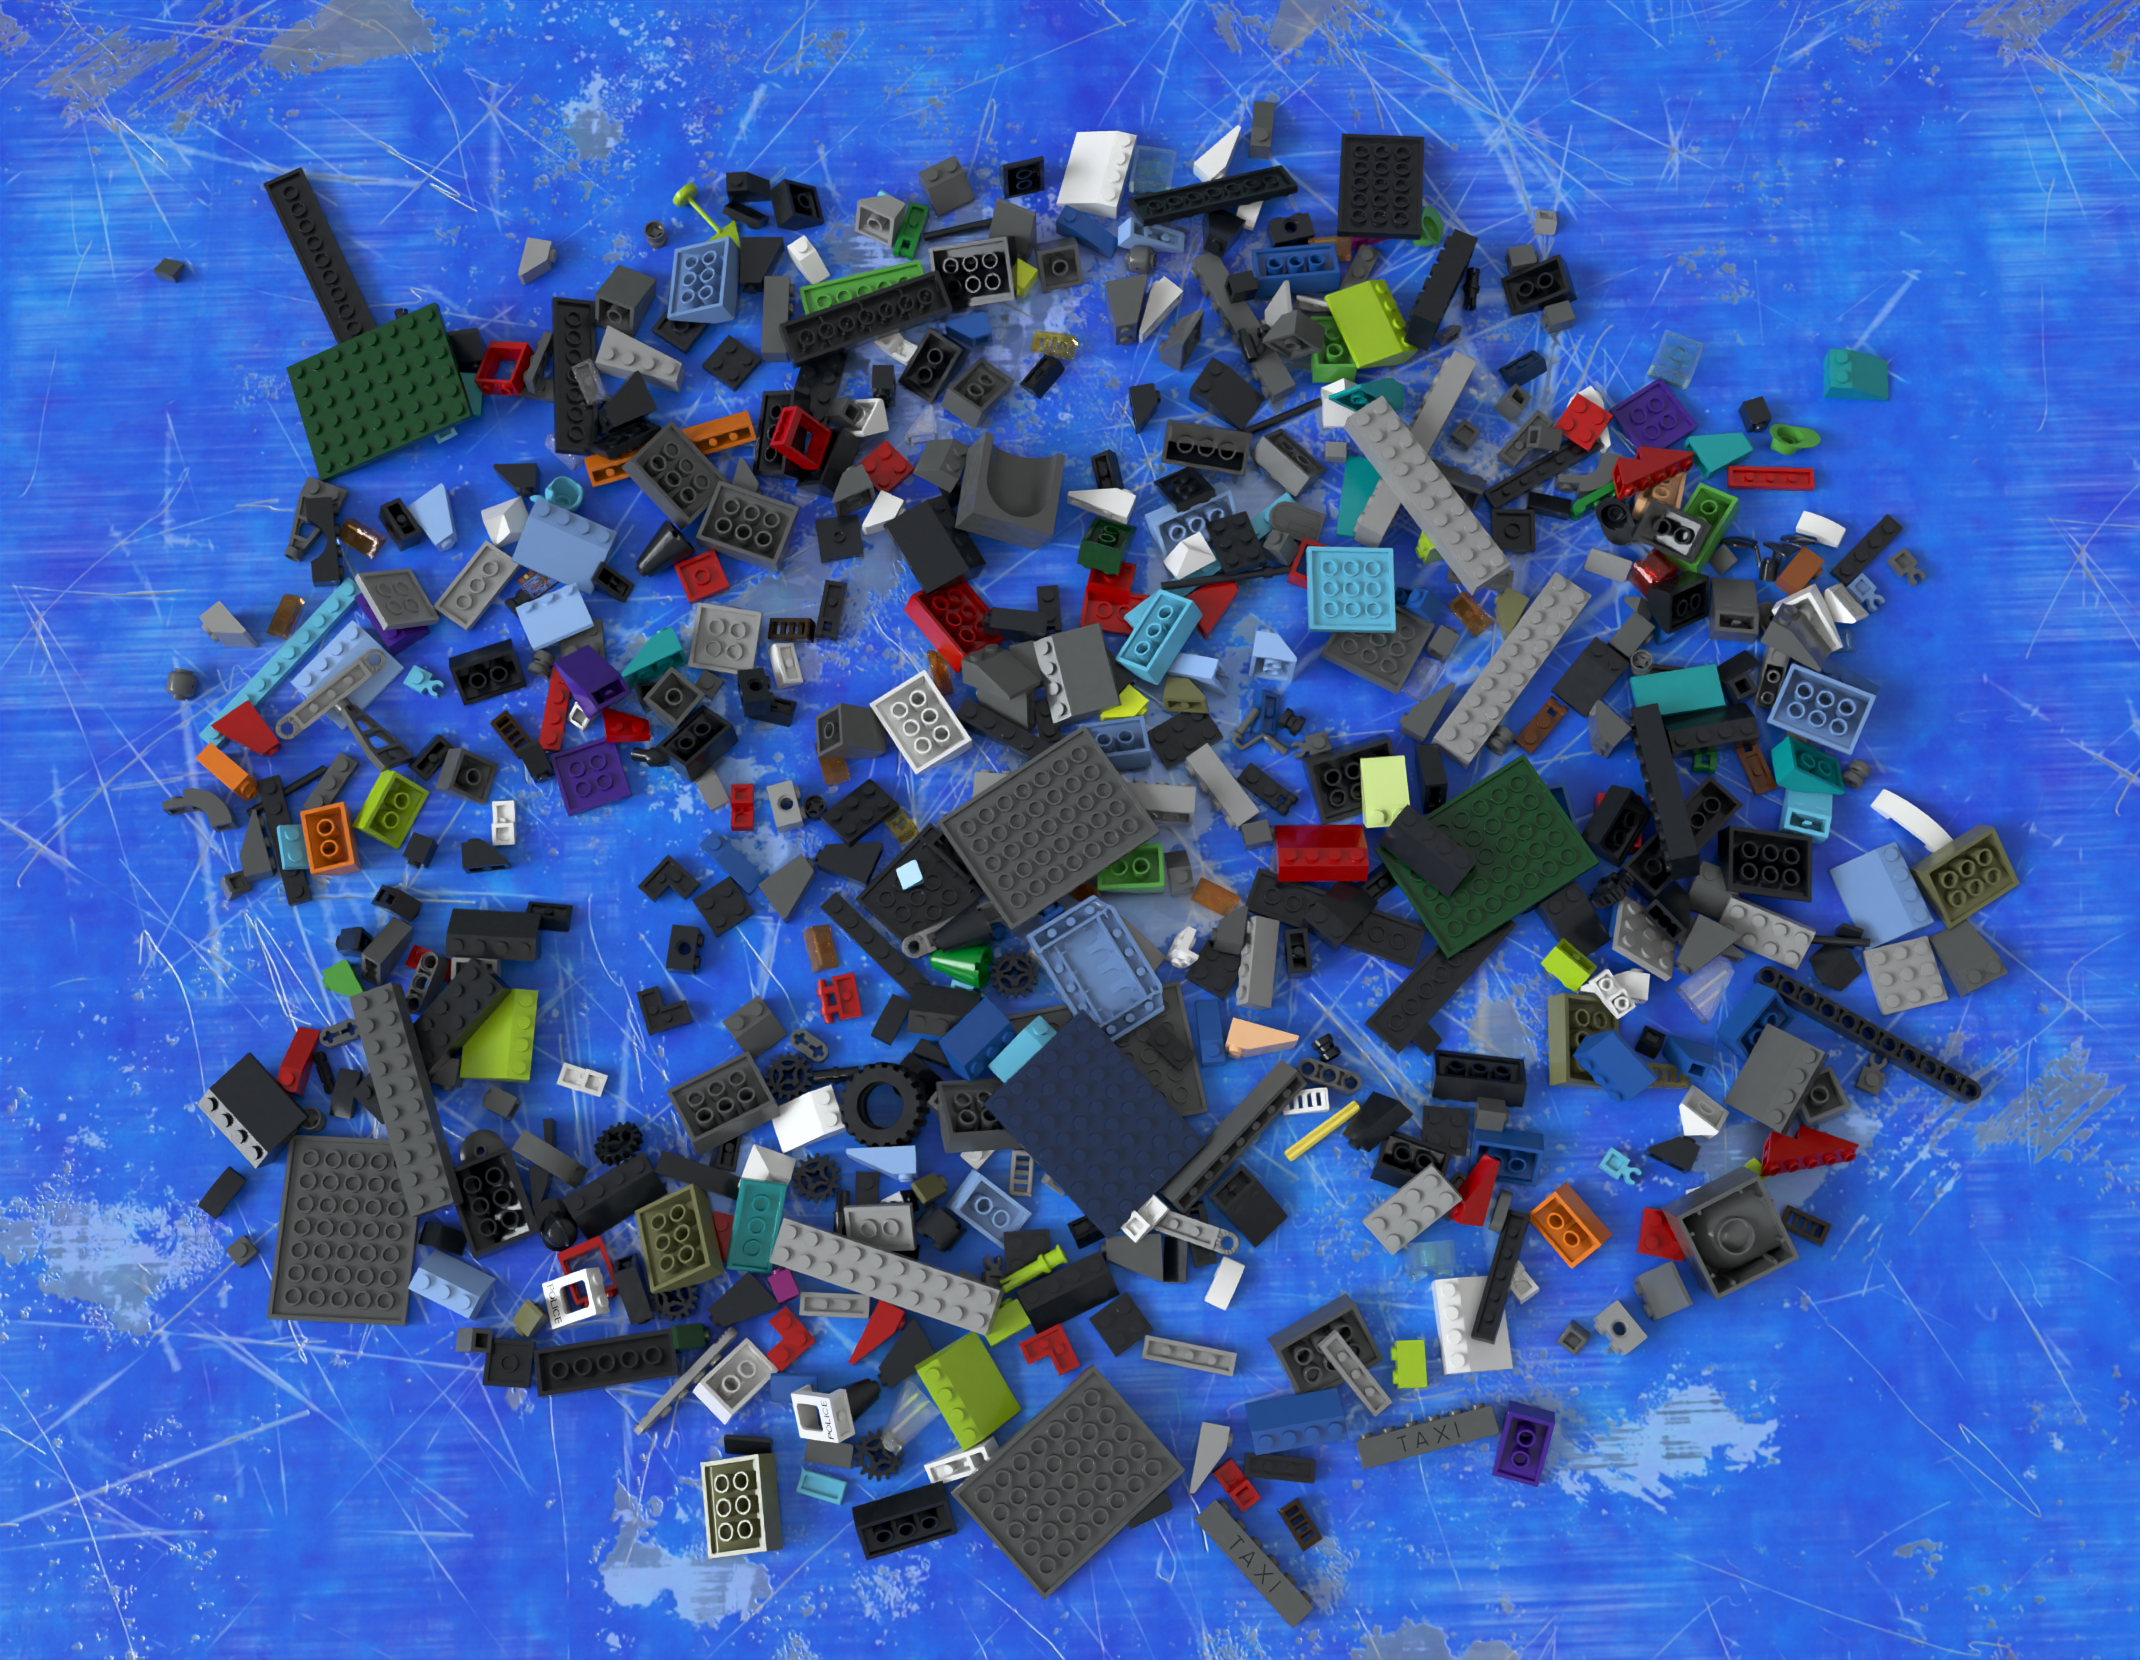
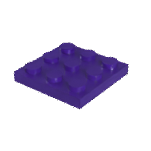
M1661 377L1609 410V413L1614 416L1613 420L1637 451L1639 446L1666 449L1698 428L1697 423Z
M606 737L549 755L569 817L632 797L616 743H606Z

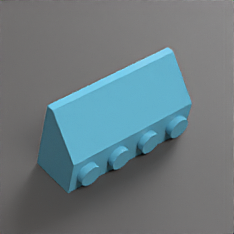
M1160 589L1116 656L1115 661L1139 678L1158 685L1203 616L1202 612L1192 600Z

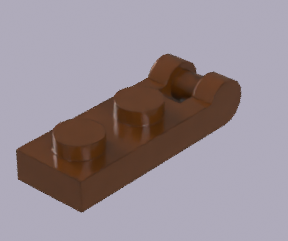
M1553 696L1548 699L1514 740V743L1529 755L1536 750L1569 710L1565 705L1561 706L1556 702L1557 699ZM1550 708L1557 713L1554 717L1547 713Z
M1758 743L1753 746H1747L1751 751L1746 753L1745 747L1732 749L1737 755L1755 797L1777 788Z

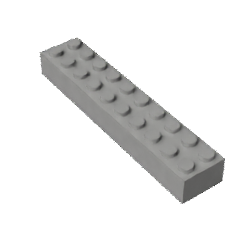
M1455 350L1451 357L1446 356L1439 373H1437L1432 382L1430 390L1427 391L1421 406L1413 417L1411 425L1409 424L1408 426L1409 431L1428 455L1477 361ZM1382 477L1379 479L1374 493L1371 494L1353 530L1356 532L1354 540L1369 548L1379 547L1402 505Z
M1383 396L1375 399L1347 418L1344 429L1472 596L1507 573L1512 565Z
M1555 572L1436 733L1431 744L1437 743L1441 753L1464 769H1467L1586 607L1592 595Z
M983 769L980 772H975L973 797L1010 774L1011 771H1003L1000 774ZM1136 780L1134 783L1125 782L1153 822L1193 824L1196 787H1191L1190 784L1186 783L1172 786L1167 782H1157L1156 784H1147L1143 780Z
M791 1217L783 1218L770 1259V1263L985 1336L990 1335L1005 1291V1289Z

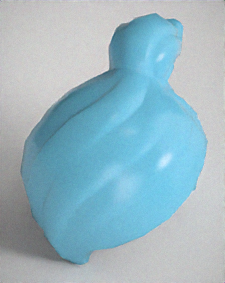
M560 476L545 489V496L533 495L530 497V500L536 502L537 498H540L565 510L574 512L582 504L584 488L573 479Z

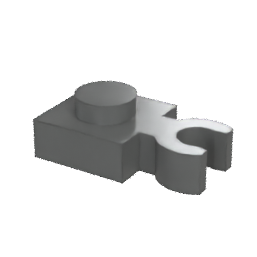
M1905 547L1886 561L1900 578L1906 575L1907 582L1912 587L1917 584L1914 576H1917L1921 581L1926 577L1922 570L1915 568L1918 562Z
M1326 731L1305 736V743L1296 741L1291 744V749L1299 748L1301 750L1300 753L1295 754L1294 758L1296 760L1303 758L1307 753L1310 756L1331 749Z
M1872 1053L1867 1060L1869 1067L1862 1066L1855 1088L1877 1096L1886 1075L1881 1073L1880 1069L1886 1066L1887 1058L1884 1057L1880 1064H1877L1874 1061L1876 1054Z
M990 1255L983 1257V1266L987 1271L981 1273L982 1282L1003 1289L1000 1280L1006 1278V1271H1000L999 1269L1002 1265L1001 1255L994 1257V1264L990 1260Z

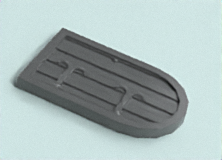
M1283 501L1272 507L1269 513V522L1273 530L1288 533L1293 540L1302 542L1304 537L1318 542L1326 515L1292 502Z

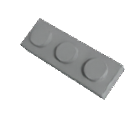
M801 1292L799 1315L869 1319L871 1297L860 1294Z

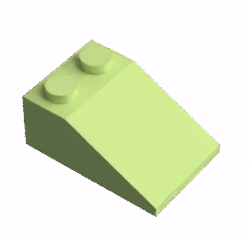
M1405 756L1360 758L1363 823L1366 828L1388 827L1407 804L1410 806Z

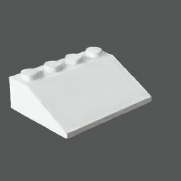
M1120 131L1077 132L1056 206L1065 207V205H1068L1078 211L1116 219L1136 151L1137 135Z
M925 670L869 704L916 775L955 759L973 747L972 739Z
M1488 1276L1439 1279L1431 1282L1443 1376L1513 1369L1505 1309L1495 1344L1471 1338Z

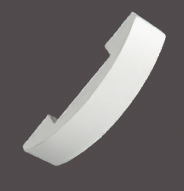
M1883 789L1870 805V807L1886 819L1892 818L1926 844L1924 847L1931 853L1936 852L1953 841L1948 833L1928 815L1890 791Z

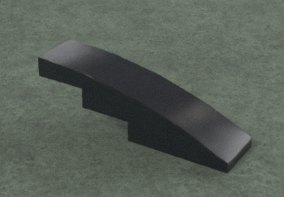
M553 1118L543 1119L545 1142L557 1149L556 1121ZM540 1166L529 1167L533 1213H535L538 1204L548 1198L553 1174Z
M662 1150L655 1169L656 1174L688 1185L693 1183L705 1191L737 1201L738 1184L741 1177Z

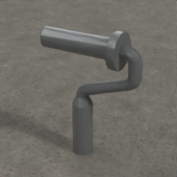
M1255 707L1251 709L1236 731H1231L1234 735L1232 744L1240 750L1247 749L1262 738L1282 755L1289 749L1273 736L1265 733L1259 734L1244 745L1237 741L1238 738L1241 741L1244 740L1243 734L1260 713Z

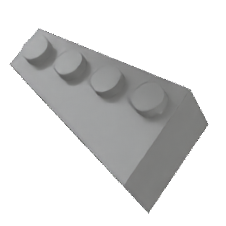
M607 325L595 361L599 373L626 380L628 376L639 370L646 385L680 393L685 377V371L681 362Z

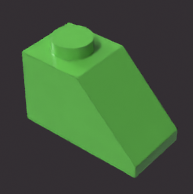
M347 959L322 971L325 977L322 979V982L328 991L331 990L335 994L347 998L366 991L353 964Z

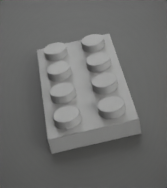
M485 541L434 604L433 608L467 632H470L520 569L521 565L512 562V557L488 541Z
M1733 894L1718 921L1719 924L1740 934L1739 939L1733 944L1795 970L1798 969L1816 934V929Z
M1431 1163L1366 1215L1362 1222L1389 1253L1394 1255L1462 1200V1196L1436 1166Z

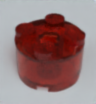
M1654 548L1648 553L1646 559L1643 561L1638 560L1631 567L1633 572L1629 575L1628 580L1648 599V588L1678 575L1679 568L1661 551Z

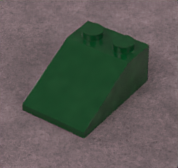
M1096 516L1081 540L1077 564L1083 565L1087 569L1095 568L1102 570L1109 575H1118L1124 565L1137 527Z

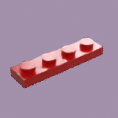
M1728 466L1727 489L1813 491L1814 468Z
M555 666L552 667L539 742L545 751L557 753L562 751L572 693Z

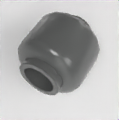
M1135 245L1131 248L1130 252L1126 253L1125 264L1129 265V269L1133 273L1148 274L1156 267L1157 254L1149 246Z
M175 668V671H171L168 674L166 691L173 694V699L185 701L186 697H193L195 695L198 678L193 675V671Z

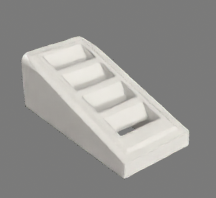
M1327 1087L1301 1090L1293 1098L1294 1109H1290L1288 1104L1282 1110L1283 1116L1328 1112ZM1316 1095H1320L1321 1106H1317ZM1299 1096H1302L1303 1108H1299ZM1307 1096H1311L1312 1107H1308Z

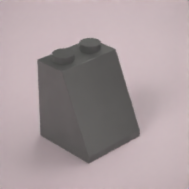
M618 265L596 292L595 325L606 329L607 325L634 338L656 295V279Z
M1146 274L1105 282V305L1115 345L1121 344L1126 346L1136 341L1146 298Z
M839 703L815 716L818 758L874 759L886 753L885 728L872 709Z

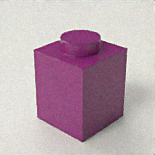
M781 1267L771 1272L772 1276L768 1277V1280L780 1305L801 1296L790 1269L785 1270L784 1267Z

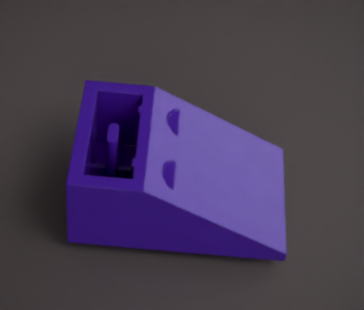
M586 645L553 663L588 719L619 703L631 693L621 674L590 645Z

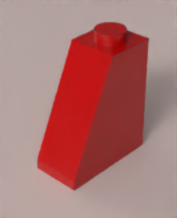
M1236 581L1205 585L1184 597L1192 600L1203 614L1196 627L1205 640L1211 636L1237 598L1239 586Z
M249 700L211 725L217 733L263 758L267 755L268 757L275 755L280 751L278 747L282 745Z

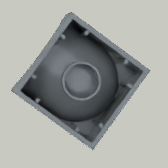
M985 432L967 451L955 528L1035 550L1052 537L1054 533L1065 455L1057 453L1047 458H1025L1002 451L993 444L994 434Z
M1744 1166L1661 1207L1700 1288L1716 1300L1800 1258L1760 1175Z

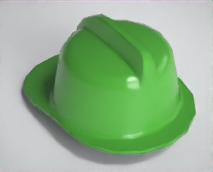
M1426 206L1423 209L1421 240H1413L1414 246L1419 244L1422 247L1439 246L1444 227L1441 216L1434 207Z
M1774 424L1769 430L1770 435L1773 437L1771 449L1784 455H1793L1802 448L1815 447L1821 440L1817 432L1804 427Z

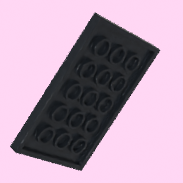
M1342 133L1337 221L1338 237L1421 240L1424 137Z

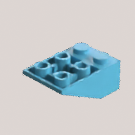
M1786 788L1778 832L1812 837V843L1821 845L1828 839L1833 794L1796 792Z

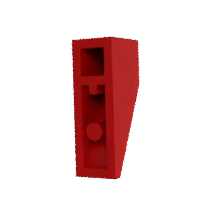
M299 1027L281 1063L276 1080L291 1095L304 1097L313 1065L312 1055L317 1051L321 1031Z
M1489 1154L1483 1155L1457 1190L1461 1194L1462 1200L1449 1210L1450 1218L1459 1224L1483 1227L1500 1164L1499 1160Z
M879 1300L848 1363L855 1366L892 1338L898 1330L902 1331L907 1322V1318H905L906 1312L885 1301Z

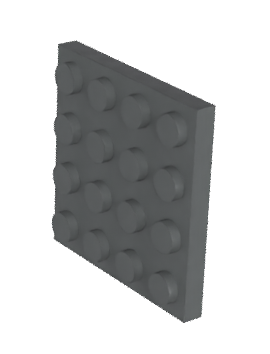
M1395 605V633L1332 632L1320 657L1398 695L1435 624Z

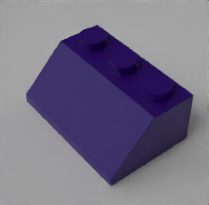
M363 593L354 597L394 656L431 633L427 626L384 631Z

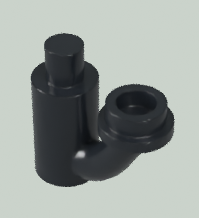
M1268 324L1257 328V335L1261 338L1257 347L1252 335L1247 334L1245 328L1238 330L1240 336L1238 343L1246 363L1256 362L1266 350L1267 345L1262 342L1271 329Z

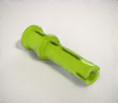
M1059 1244L1056 1245L1054 1250L1045 1255L1040 1254L1037 1257L1038 1260L1001 1279L1000 1283L1003 1285L1002 1287L1005 1289V1292L1009 1293V1291L1043 1272H1052L1053 1268L1062 1263L1067 1264L1069 1261L1062 1247Z

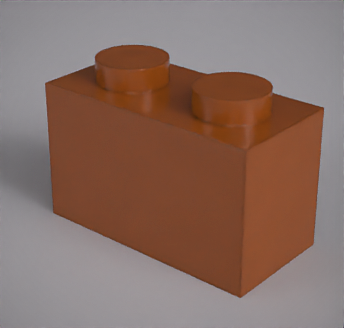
M1803 546L1774 582V585L1789 596L1811 586L1808 584L1811 578L1816 580L1823 569L1820 567L1825 560Z

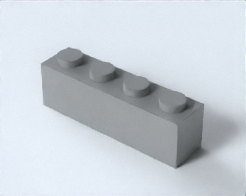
M1208 743L1186 757V771L1191 777H1196L1199 781L1198 786L1204 794L1208 793L1212 798L1211 803L1217 811L1221 810L1225 815L1224 820L1231 829L1234 827L1238 832L1242 824L1251 823L1258 818L1260 811Z
M1253 916L1246 919L1243 946L1240 951L1242 956L1241 965L1238 970L1239 985L1236 991V1006L1258 1011L1271 1008L1280 921L1261 916Z

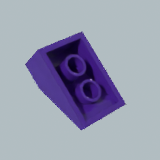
M1509 1400L1502 1424L1492 1475L1538 1487L1555 1426V1412Z

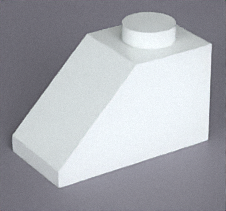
M805 235L787 246L790 259L811 285L824 282L830 278V274L818 252Z
M881 490L862 525L863 534L870 535L885 530L883 525L886 522L907 511L904 500Z

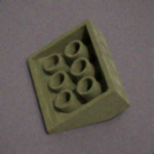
M1981 824L1976 825L1909 868L1919 891L1948 929H1951L2020 884L1995 828Z
M1561 993L1548 997L1549 1086L1603 1089L1594 1081L1586 1069L1579 1065V1062L1573 1056L1585 1036L1613 1029L1619 1033V1019L1609 1011L1600 998L1571 993Z
M692 1183L635 1210L652 1294L704 1283L725 1273L707 1191Z
M774 1453L754 1454L700 1463L708 1559L783 1550Z

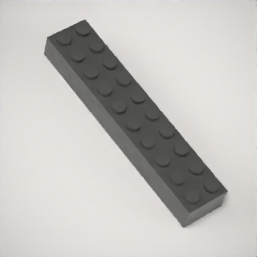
M391 982L349 997L411 1217H422L463 1203L402 984Z

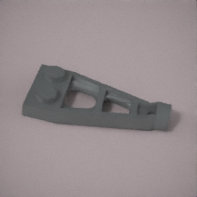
M308 477L299 494L289 544L284 552L285 557L292 561L300 562L302 556L305 555L323 533L315 527L308 538L299 536L302 524H309L307 521L305 499L332 497L333 502L338 504V511L340 513L349 496L347 490Z
M343 698L336 703L334 710L339 716L343 717L365 755L380 772L412 761L414 755L399 739L355 704H352L348 698ZM361 721L370 729L362 731L357 722ZM378 736L387 743V746L377 749L372 745L369 738Z

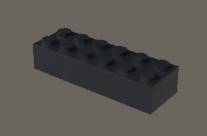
M1457 229L1454 230L1452 236H1447L1443 245L1445 250H1440L1436 259L1438 264L1434 263L1429 273L1432 277L1426 278L1422 288L1425 291L1419 292L1415 302L1417 306H1413L1408 318L1411 321H1407L1403 331L1407 333L1404 339L1405 343L1428 351L1469 266L1478 241L1477 237Z
M1710 775L1684 801L1698 852L1743 805ZM1656 832L1620 869L1623 871L1626 869L1634 878L1632 887L1650 903L1673 880L1672 874L1666 872L1664 854L1661 853L1660 839Z
M671 1328L533 1350L538 1397L543 1399L682 1377L680 1353L674 1349Z

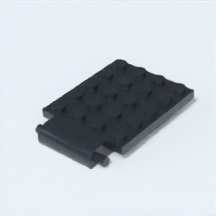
M929 823L856 897V901L897 939L903 942L906 937L956 916L971 903L978 900L984 894V891L943 832ZM916 859L924 883L903 891L896 869ZM915 940L911 941L908 948L915 953L919 949V944Z

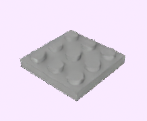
M411 568L358 573L355 576L354 580L384 631L434 625L440 620Z
M698 602L688 667L736 675L737 670L754 669L763 613Z
M1625 897L1618 904L1612 949L1664 981H1668L1672 978L1676 943L1673 944L1642 913L1645 909L1643 906Z
M1927 936L1861 952L1881 1016L1948 1000Z

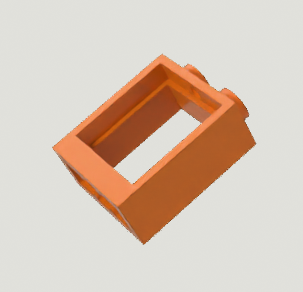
M211 742L195 758L246 803L258 794V783Z

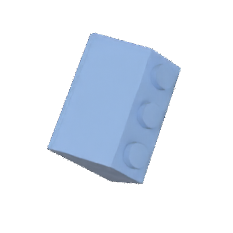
M576 582L516 607L519 619L534 651L594 627Z
M1267 629L1256 631L1248 676L1291 683L1297 657L1279 634Z
M435 1249L420 1265L408 1289L475 1321L497 1279Z

